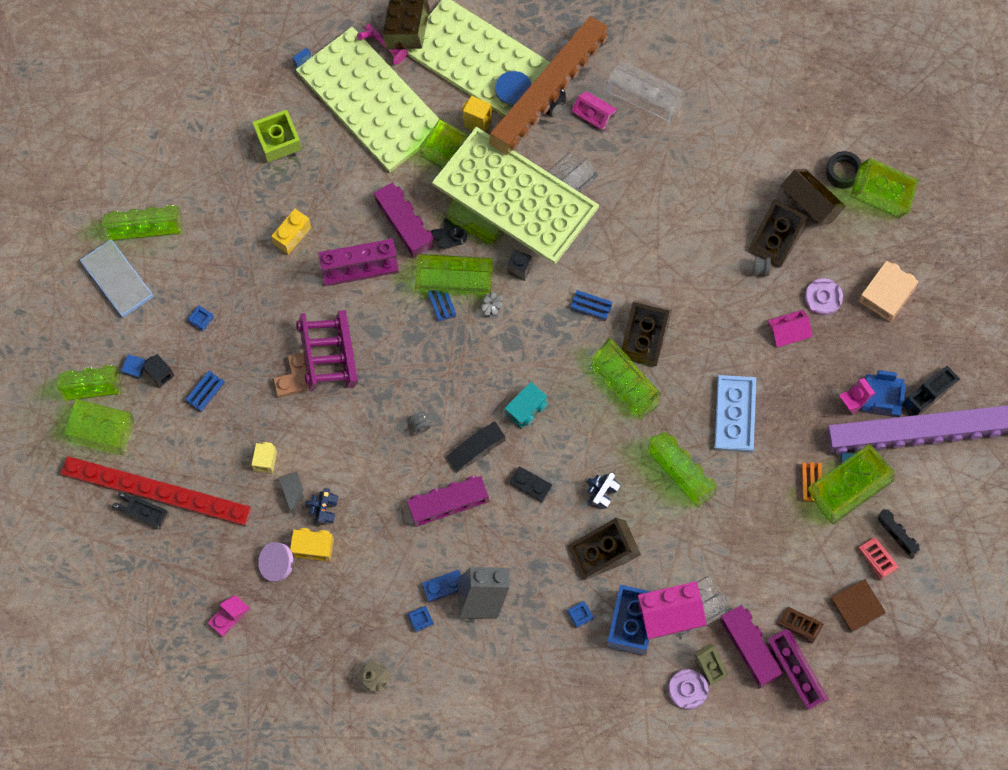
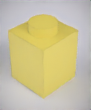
M269 442L256 443L252 461L254 471L273 474L277 455L276 447Z

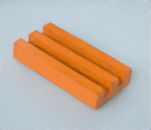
M802 462L803 502L823 501L822 463L820 462L814 464V462H810V464ZM806 468H810L811 497H807ZM814 468H817L818 497H815Z

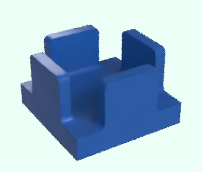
M878 370L876 375L866 374L865 380L875 394L864 404L861 412L900 417L905 396V379L896 378V372Z

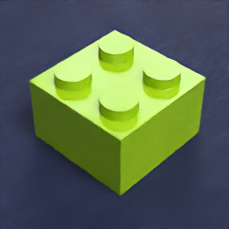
M287 109L252 122L267 163L302 150L300 139Z

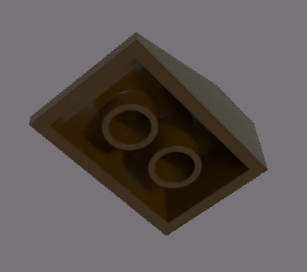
M774 199L748 250L763 258L770 257L771 262L782 267L802 235L810 216Z
M638 300L633 301L620 357L657 366L672 309Z
M614 518L568 545L583 580L624 565L641 555L626 520Z

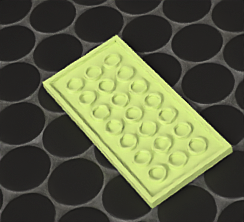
M441 0L428 16L423 48L406 49L407 56L470 96L472 95L490 103L492 110L503 117L511 110L512 106L503 104L496 96L495 86L498 78L508 71H518L527 75L531 84H533L551 63L452 0Z
M351 27L298 67L296 73L390 173L443 132L446 126L364 39L361 41L357 39L358 32Z
M476 127L434 179L432 185L555 265L598 210L599 204L519 153L511 150L508 155H505L488 144L490 135Z

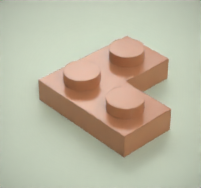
M303 352L288 356L292 374L273 378L278 398L309 391V385L305 383V374L307 372Z

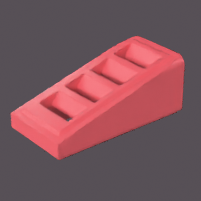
M876 537L859 547L880 580L898 570L899 567ZM873 545L876 546V548L870 552L866 550ZM878 551L880 552L878 556L872 558L871 555ZM883 557L884 561L877 564L876 561ZM888 564L889 567L884 570L881 569L882 566Z

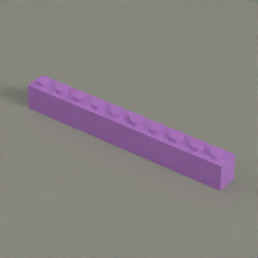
M1008 406L829 425L827 435L830 453H836L837 455L847 453L848 451L860 453L873 448L874 450H883L891 446L902 448L909 444L921 446L927 442L940 444L945 440L958 442L963 440V438L977 440L982 438V436L996 438L1001 436V434H1008Z

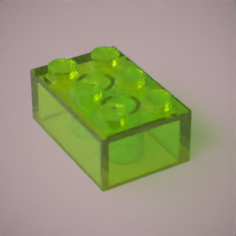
M868 158L859 166L850 197L900 219L910 212L919 179L872 158Z
M76 399L64 435L69 442L123 455L135 419L131 412Z

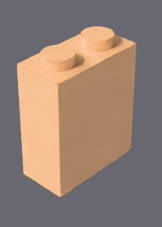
M886 261L862 293L859 302L891 322L916 289L918 281L912 274L900 270V267L895 263Z

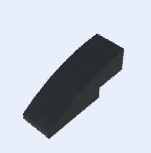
M946 366L909 395L902 405L912 416L920 415L948 392L960 378Z
M496 421L464 441L446 458L456 473L489 454V451L505 442V435Z

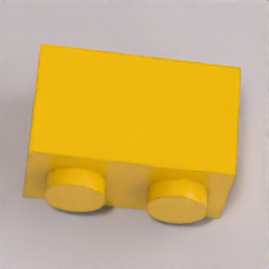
M471 95L469 101H465L462 107L464 127L471 130L478 127L486 132L492 122V105Z
M294 209L271 236L273 244L289 255L311 229L310 219L297 209Z
M307 528L293 529L290 548L292 556L294 558L330 562L334 538L326 530L311 532Z

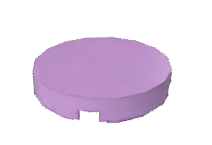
M817 279L806 289V305L817 315H831L842 304V290L839 285L837 286L830 279Z
M271 542L265 545L260 552L258 564L263 577L269 581H282L286 579L292 570V552L283 543Z
M691 669L681 670L674 674L668 688L669 697L672 702L679 708L686 710L696 709L701 706L706 700L709 690L704 676Z

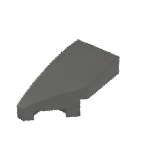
M297 472L279 478L291 513L295 512V507L299 500L302 501L304 498L302 493L303 487Z

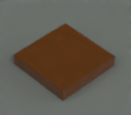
M866 579L831 597V601L851 633L886 614Z

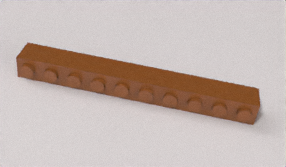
M590 16L490 133L488 144L505 155H508L511 150L514 151L518 147L521 138H526L531 126H536L540 116L548 111L550 104L557 101L560 92L567 89L570 80L577 77L579 69L587 65L589 57L591 55L594 56L600 44H604L607 41L609 26Z

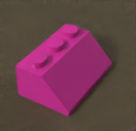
M697 581L638 595V604L648 640L707 626Z

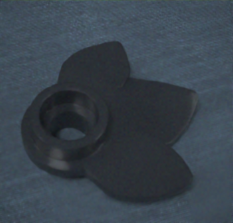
M444 219V228L431 230L433 238L438 241L437 247L443 249L451 248L454 245H462L467 241L465 230L460 228L459 223L452 219Z

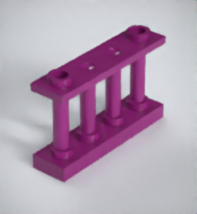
M393 239L318 252L325 287L399 273Z
M346 310L338 311L333 320L306 322L305 313H301L299 320L296 321L297 332H300L307 372L305 374V383L309 385V391H314L316 382L338 380L346 382L347 388H354L358 378ZM334 327L338 332L336 337L309 339L308 329ZM340 346L341 353L339 355L312 357L311 347ZM338 362L343 364L344 370L341 373L315 375L313 364Z

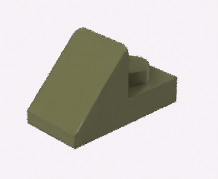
M712 643L695 652L697 658L695 663L711 686L728 676Z

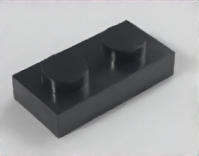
M520 466L509 482L510 485L542 503L553 487V484Z

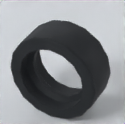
M837 152L828 161L826 169L827 179L838 188H851L861 178L862 162L852 152ZM840 161L849 162L855 167V174L851 178H840L834 173V165Z

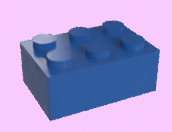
M620 585L607 647L646 656L649 640L638 604V595L652 591Z

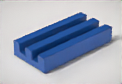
M444 281L438 285L437 283L433 284L432 287L427 286L426 290L438 322L456 317V312ZM439 288H442L446 301L451 311L450 314H448ZM434 290L444 313L442 317L432 294Z
M577 290L570 309L606 321L613 302ZM577 303H580V304L586 305V306H588V307H590V308L604 311L605 314L600 313V312H597V311H594V310H591V309H588V308H585V307H582V306H579V305H576V304H577Z
M209 370L185 399L186 402L202 412L225 384V381ZM215 382H218L216 386L212 389V391L208 394V396L203 400V402L200 405H198L199 401L206 395V393L209 391L212 385Z

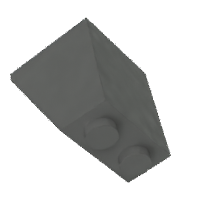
M470 567L457 579L459 618L497 619L510 588L509 568Z

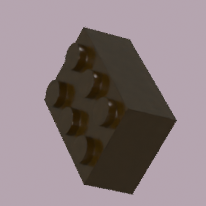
M389 0L382 34L387 49L423 48L430 9L428 0Z
M794 169L780 186L784 190L783 193L788 198H793L797 202L796 205L802 211H807L811 215L810 218L817 224L832 223L846 207L842 201L807 169Z

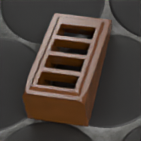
M787 607L778 623L811 643H814L824 625L820 621L790 607ZM790 614H792L794 617L789 624L786 621ZM797 618L801 619L797 627L793 626ZM803 623H808L805 630H802ZM811 626L815 627L812 634L808 633Z

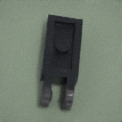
M122 492L118 493L117 496L121 500L129 502V504L125 507L119 503H113L112 507L161 529L169 513L168 510L136 496H130Z
M887 509L881 510L878 516L879 523L911 559L915 558L920 551L918 542L906 534L905 528L900 523L897 524L894 521L892 512Z

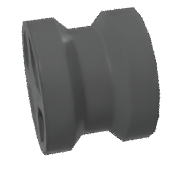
M755 256L754 275L764 274L769 276L770 257L761 259L759 256Z
M424 412L416 413L407 420L408 424L413 428L412 432L414 435L424 433L431 427L430 423L425 420L426 415Z

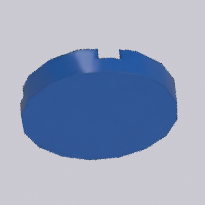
M508 71L502 74L496 82V96L503 104L505 103L513 107L532 85L531 81L522 72Z

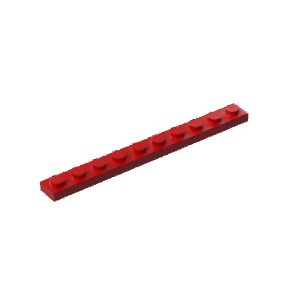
M67 456L61 471V475L242 526H246L251 512V506Z

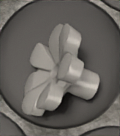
M491 292L489 296H483L482 301L484 303L481 305V309L484 314L488 316L492 312L493 315H496L498 313L497 308H501L503 305L500 302L503 300V297L496 295L494 292Z

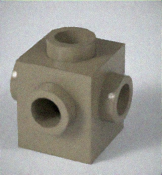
M371 659L361 669L357 678L362 682L361 686L366 691L379 693L386 688L393 673L380 662Z

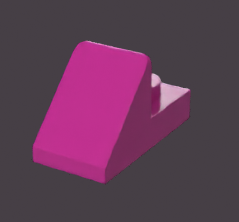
M863 378L849 391L839 396L854 415L875 392L865 378Z
M236 595L220 604L221 609L208 622V625L222 637L250 609Z

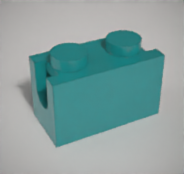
M530 382L505 407V415L521 429L525 425L529 426L534 421V416L538 412L542 413L547 408L548 401L546 399L548 396Z

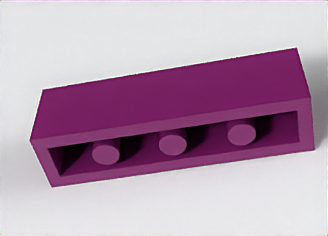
M392 182L374 192V198L412 257L415 258L433 247L432 240L434 238L431 232L425 230L422 226L424 223L420 216H416L413 213L414 208L410 201L406 202L403 198L404 193L399 186L396 187Z
M470 476L461 483L452 482L446 488H435L430 490L428 494L412 496L410 500H407L415 527L488 503L489 496L482 477Z
M740 605L722 615L720 622L761 689L781 678L783 668L778 660L775 661L771 655L773 651L770 645L764 643L761 638L763 634L760 628L752 623L751 619L753 618L750 611Z
M784 629L769 638V643L806 708L813 710L829 701L827 694L791 631Z

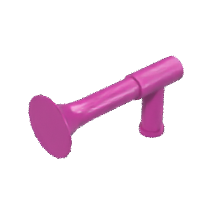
M371 24L365 26V32L357 33L359 41L373 37L386 48L382 34ZM387 49L393 55V64L395 65L401 63L407 56L406 49Z

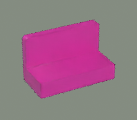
M588 91L578 96L572 108L573 113L601 130L605 128L610 116L617 111L616 108Z
M804 310L767 320L777 347L812 337L809 316Z

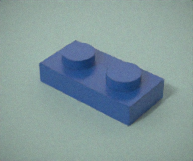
M456 570L423 582L422 586L428 602L430 603L457 593V579L461 576L460 571Z

